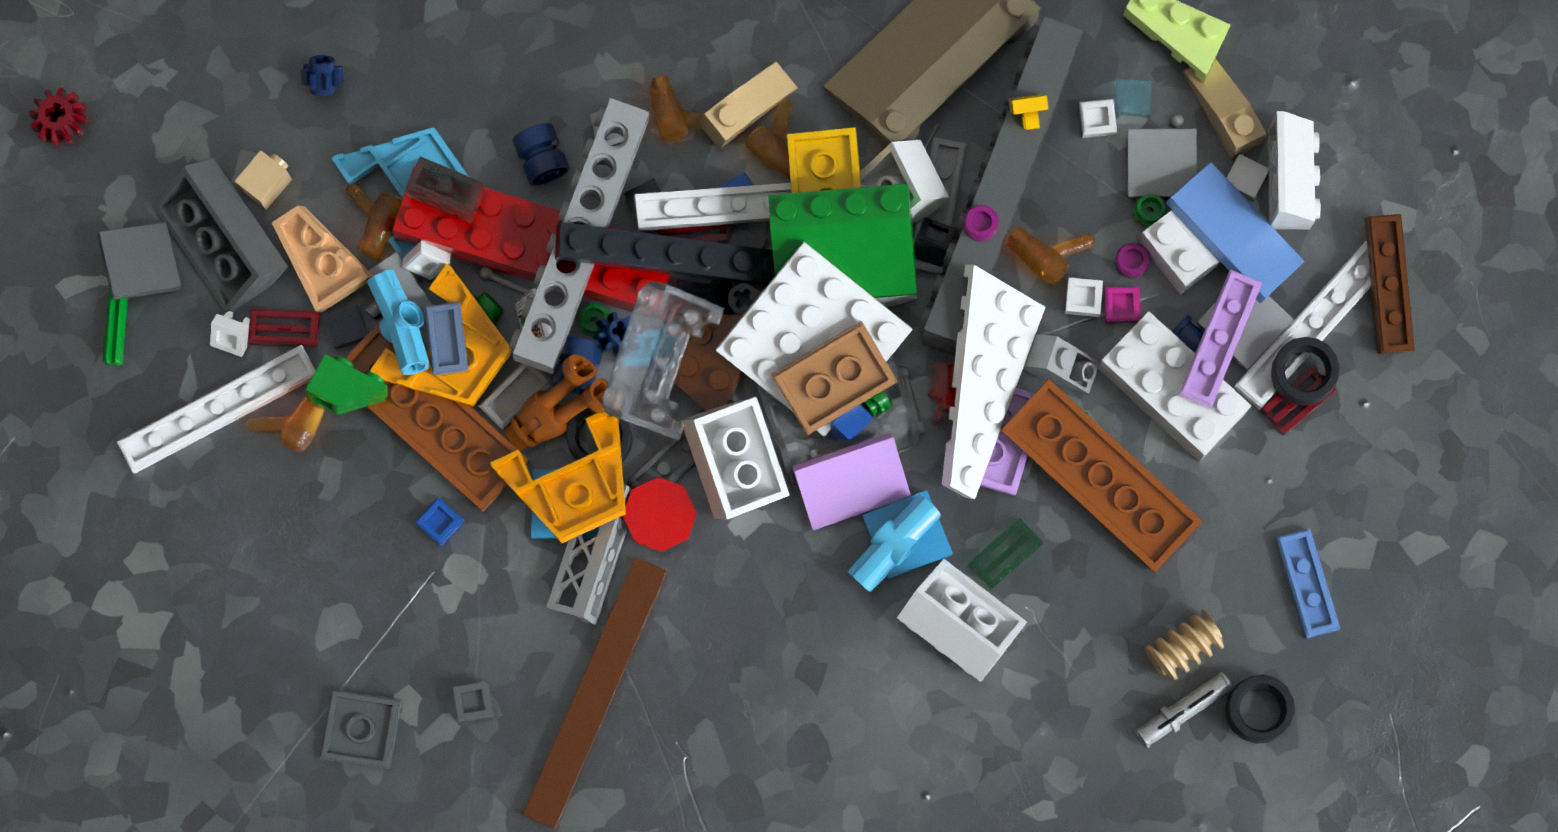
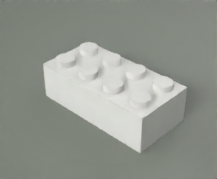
M1148 311L1101 360L1098 369L1200 462L1247 413L1251 405L1224 380L1211 409L1178 396L1195 353Z

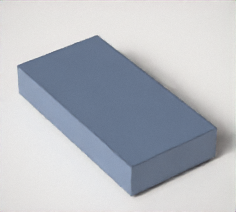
M454 302L425 306L433 375L440 376L469 372L461 303Z

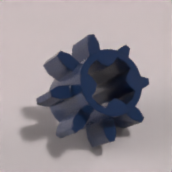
M316 55L309 59V64H303L301 84L302 86L310 85L311 94L329 96L336 92L335 87H341V82H343V66H335V59L333 57Z
M612 312L608 315L607 320L602 318L596 322L600 330L593 339L598 340L602 346L600 352L613 350L615 357H618L624 353V348L629 350L635 347L636 344L631 339L639 331L633 328L629 322L630 316L618 318V314Z

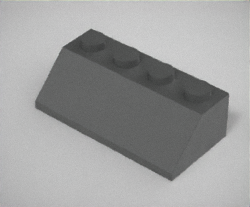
M214 158L183 166L152 205L162 221L167 223L169 231L225 313L235 311L271 287L288 267Z

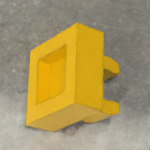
M1036 94L1008 99L1010 113H1022V123L1025 130L1040 128L1037 111L1048 110L1047 95Z

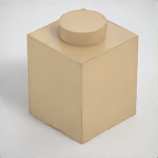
M260 150L234 182L240 191L267 210L292 178L286 170L289 165L274 153L269 157Z

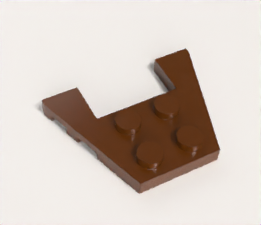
M693 312L668 371L667 377L705 411L730 404L743 372L716 351L718 345L742 316Z

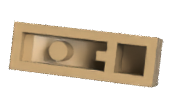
M1216 58L1204 82L1194 75L1196 71L1190 67L1183 71L1231 160L1238 157L1239 154L1242 155L1262 144L1267 134L1251 104Z
M775 62L707 111L698 124L720 150L793 93L798 87L780 65Z

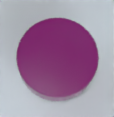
M976 205L966 212L963 228L967 236L972 240L979 242L987 241L996 234L999 219L991 207Z
M1138 243L1123 245L1115 257L1117 271L1122 276L1130 279L1142 276L1150 264L1149 252L1143 245Z

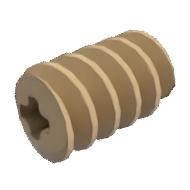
M1204 609L1201 610L1202 618L1195 614L1190 617L1191 626L1184 622L1179 624V634L1173 630L1168 631V642L1160 637L1156 639L1155 646L1157 650L1149 645L1144 648L1150 662L1162 677L1167 674L1173 680H1177L1175 668L1179 667L1184 672H1189L1187 660L1191 659L1197 665L1201 664L1199 652L1201 651L1209 658L1213 656L1211 644H1214L1221 650L1224 648L1222 635L1217 625Z

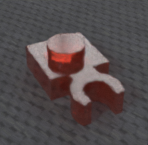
M935 363L931 399L941 400L933 414L935 423L940 422L943 411H950V406L955 407L956 388L952 387L954 364Z

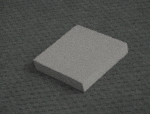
M1197 129L1127 130V198H1139L1148 194H1154L1161 198H1171L1197 175Z
M1270 296L1261 303L1255 300L1232 358L1243 369H1249L1294 319ZM1215 303L1196 322L1203 331L1206 328Z

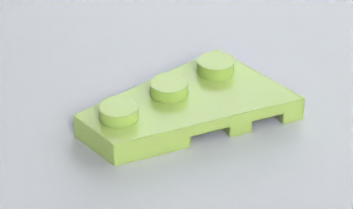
M1130 0L1123 14L1124 17L1153 41L1159 40L1172 51L1171 56L1179 63L1184 61L1196 71L1194 75L1202 82H1204L1230 28V24L1177 0Z

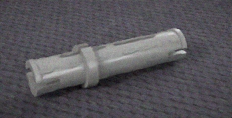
M1218 672L1216 676L1192 690L1170 707L1164 706L1159 709L1157 716L1134 730L1137 738L1145 748H1149L1150 745L1169 732L1176 733L1179 731L1181 724L1204 710L1226 693L1231 692L1233 686L1223 672ZM1210 691V693H1209L1208 695H1206L1205 697H1203L1202 699H1200L1199 701H1197L1196 703H1194L1193 705H1191V706L1188 708V706H1189L1190 704H1192V703L1195 702L1197 699H1199L1200 697H1202L1203 695H1205L1206 693H1208V692ZM1167 721L1164 725L1158 728L1159 725Z

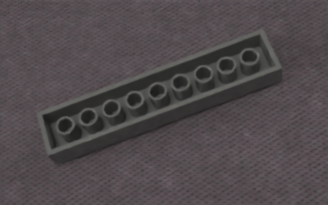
M1044 16L1041 26L1034 24L1025 54L1029 55V57L1024 55L1021 57L1013 83L1017 88L1012 86L1009 88L1001 114L1005 116V119L998 117L990 142V146L994 148L993 150L987 148L984 153L978 177L982 179L981 181L974 180L966 208L969 209L976 205L991 207L999 219L997 232L987 241L979 242L972 240L964 231L963 221L966 212L962 211L954 239H957L958 242L957 244L950 242L944 258L942 270L946 271L945 276L938 274L931 292L930 301L934 302L933 307L926 305L919 323L918 332L923 334L922 345L955 357L958 332L963 329L965 310L960 309L961 298L967 294L968 277H964L965 264L975 265L991 275L994 271L1077 53L1083 32L1082 29ZM1036 94L1047 95L1048 110L1037 111L1040 128L1025 130L1022 123V113H1010L1008 99Z

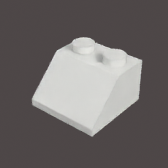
M921 140L891 142L860 171L861 187L908 184L911 196L912 224L930 216L950 198Z
M1173 210L1143 231L1138 241L1139 244L1147 249L1150 258L1180 295L1222 264Z

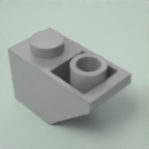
M1035 334L1023 369L1037 378L1043 380L1050 379L1055 384L1089 394L1100 362L1058 336Z

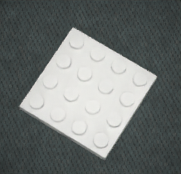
M803 241L718 345L716 351L793 411L771 374L860 321L865 325L886 361L913 329ZM831 422L816 431L825 437L831 429Z

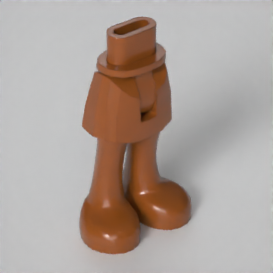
M571 355L564 360L562 365L565 377L548 391H536L525 401L518 414L512 418L511 424L504 429L507 438L519 451H522L527 446L534 447L540 442L548 441L563 434L567 430L569 421L586 408L596 413H604L612 406L613 395L609 384L603 378L596 379L581 394L560 407L558 404L576 387L583 385L596 375L597 369L593 363L583 356Z

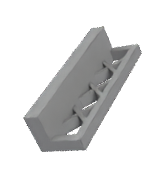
M624 485L625 506L632 490L627 485ZM622 516L599 526L597 536L587 542L583 534L568 540L546 608L574 616L585 623L597 624L628 529ZM585 552L589 560L587 567L575 575L571 567L573 560ZM574 585L578 593L573 608L559 604L563 591Z

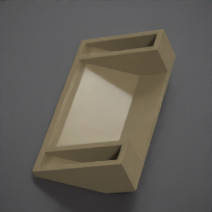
M913 0L838 71L823 88L884 148L891 142L914 140L919 135L920 125L1009 39L1015 43L1038 21L1041 8L1033 0Z

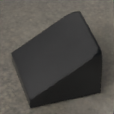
M925 217L914 241L915 258L942 267L949 244L954 239L956 228Z

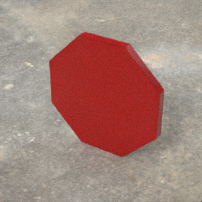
M657 477L630 491L625 506L626 514L622 517L636 544L663 552L689 538L697 512L684 486Z

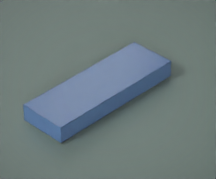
M1310 528L1277 537L1275 541L1305 639L1341 629Z

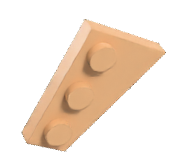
M297 205L272 222L316 312H323L367 284V281L374 276L305 206Z

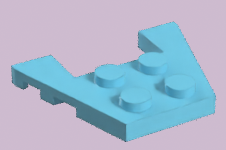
M434 127L394 138L391 142L377 146H366L360 148L359 151L346 155L342 153L331 158L349 186L380 167L402 199L413 166L473 184ZM394 236L388 239L402 260L415 247V245L395 240Z

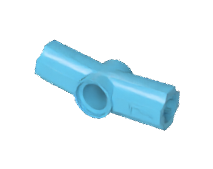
M394 269L385 270L372 276L367 281L383 316L379 323L380 331L386 340L393 343L402 375H414L424 372L430 367V363L419 329L425 321L423 311L416 303L408 301Z
M918 494L894 521L889 520L878 530L870 542L872 545L847 572L869 592H872L895 565H900L917 546V541L940 518L941 514L929 500Z

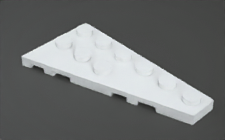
M965 264L964 277H968L966 296L961 298L960 309L965 310L963 329L958 332L952 383V387L956 388L955 407L950 406L949 420H953L951 440L946 443L942 485L965 498L975 499L1045 307L979 267Z

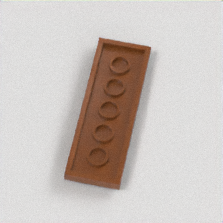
M377 324L345 359L354 365V369L365 374L366 371L371 370L386 348L394 354L395 350L393 343L383 337L379 324ZM385 381L384 384L388 387L386 400L366 407L479 510L484 512L508 486L495 472L490 462L518 449L469 405ZM522 454L526 465H528L530 460Z
M1047 379L1001 428L1012 441L1154 572L1162 566L1203 522L1050 379Z

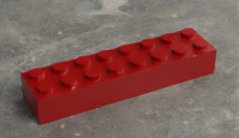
M413 166L393 227V234L395 240L415 246L423 241L450 253L451 257L534 282L540 264L546 266L551 254L546 252V248L552 233H556V225L562 221L558 220L560 210ZM609 226V227H608V228H611V229L622 230V229L615 228V227H612V226ZM562 260L556 267L561 273L568 274L575 270L576 265L572 261ZM594 264L582 297L657 319L671 274Z

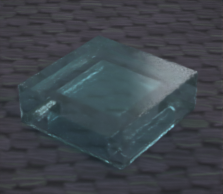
M1118 79L1115 115L1149 117L1151 113L1152 81Z

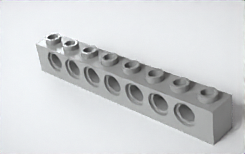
M610 98L607 108L600 107L594 126L599 127L595 139L589 137L582 154V157L587 159L583 171L577 169L573 176L570 189L575 190L571 202L564 201L558 217L559 221L603 228L609 227L649 122L648 111ZM617 133L623 137L624 141L618 146H611L607 144L605 138L609 134ZM598 165H607L611 168L612 173L608 177L600 178L593 173V169ZM587 196H593L600 201V205L593 210H589L581 205V201ZM552 233L546 248V252L551 254L546 266L540 264L534 279V284L538 285L535 297L528 296L521 315L526 318L522 330H515L509 346L510 349L514 350V361L550 374L554 373L594 264L574 262L576 268L573 272L568 274L561 273L556 267L562 261L555 259L556 233ZM557 291L563 295L564 300L557 306H551L545 302L544 298L549 292ZM545 323L551 327L552 332L546 338H538L532 333L535 325Z

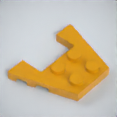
M446 263L428 289L447 303H461L469 372L434 376L429 349L427 356L430 367L427 370L414 375H402L396 354L387 348L373 365L370 372L379 375L387 382L473 407L508 359L513 349L509 348L510 345L456 272Z
M614 406L604 413H597L585 419L596 442L598 451L536 480L532 479L522 453L519 450L490 462L495 472L561 543L626 514L619 418Z

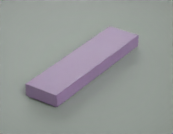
M1231 269L1229 270L1178 396L1211 409L1262 282Z

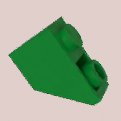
M325 354L305 392L307 400L339 415L385 401L388 396V387L384 384L385 380L379 375L370 371H366L364 374L354 369V365L349 360L337 355L335 358H332Z

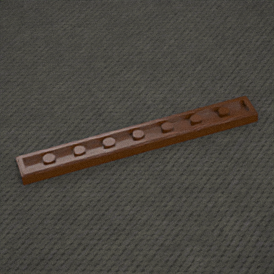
M635 557L523 816L556 830L668 573L667 570Z

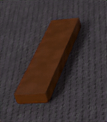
M1401 214L1365 217L1378 354L1415 351Z

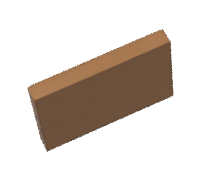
M862 321L771 374L807 435L898 382Z

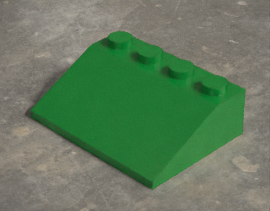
M908 184L768 195L775 275L801 243L805 241L874 298L917 295L911 196Z

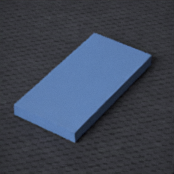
M1212 162L1205 166L1166 202L1173 212L1228 270L1231 269L1262 282L1256 297L1259 303L1265 300L1305 262Z

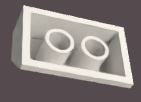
M1277 111L1267 130L1269 224L1274 229L1310 230L1315 219L1320 218L1321 212L1320 199L1315 198V186H1319L1320 167L1319 165H1314V153L1319 151V133L1313 132V121L1284 111Z
M757 397L716 407L681 420L714 519L728 520L790 496Z
M945 559L940 562L914 592L897 617L911 631L920 635L933 645L937 651L945 654L962 667L966 673L972 675L980 682L994 667L1027 623L1022 617Z

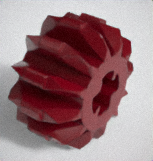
M59 87L54 96L50 90H45L46 99L44 101L34 98V103L39 109L29 111V116L35 120L30 124V127L34 132H39L38 137L42 142H47L51 139V143L59 147L62 138H64L67 144L72 145L73 139L71 135L75 133L77 136H83L84 132L79 126L88 124L89 119L83 115L87 107L83 102H78L79 97L74 92L67 95L66 91Z

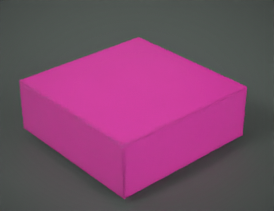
M1105 287V323H1138L1141 320L1140 288Z

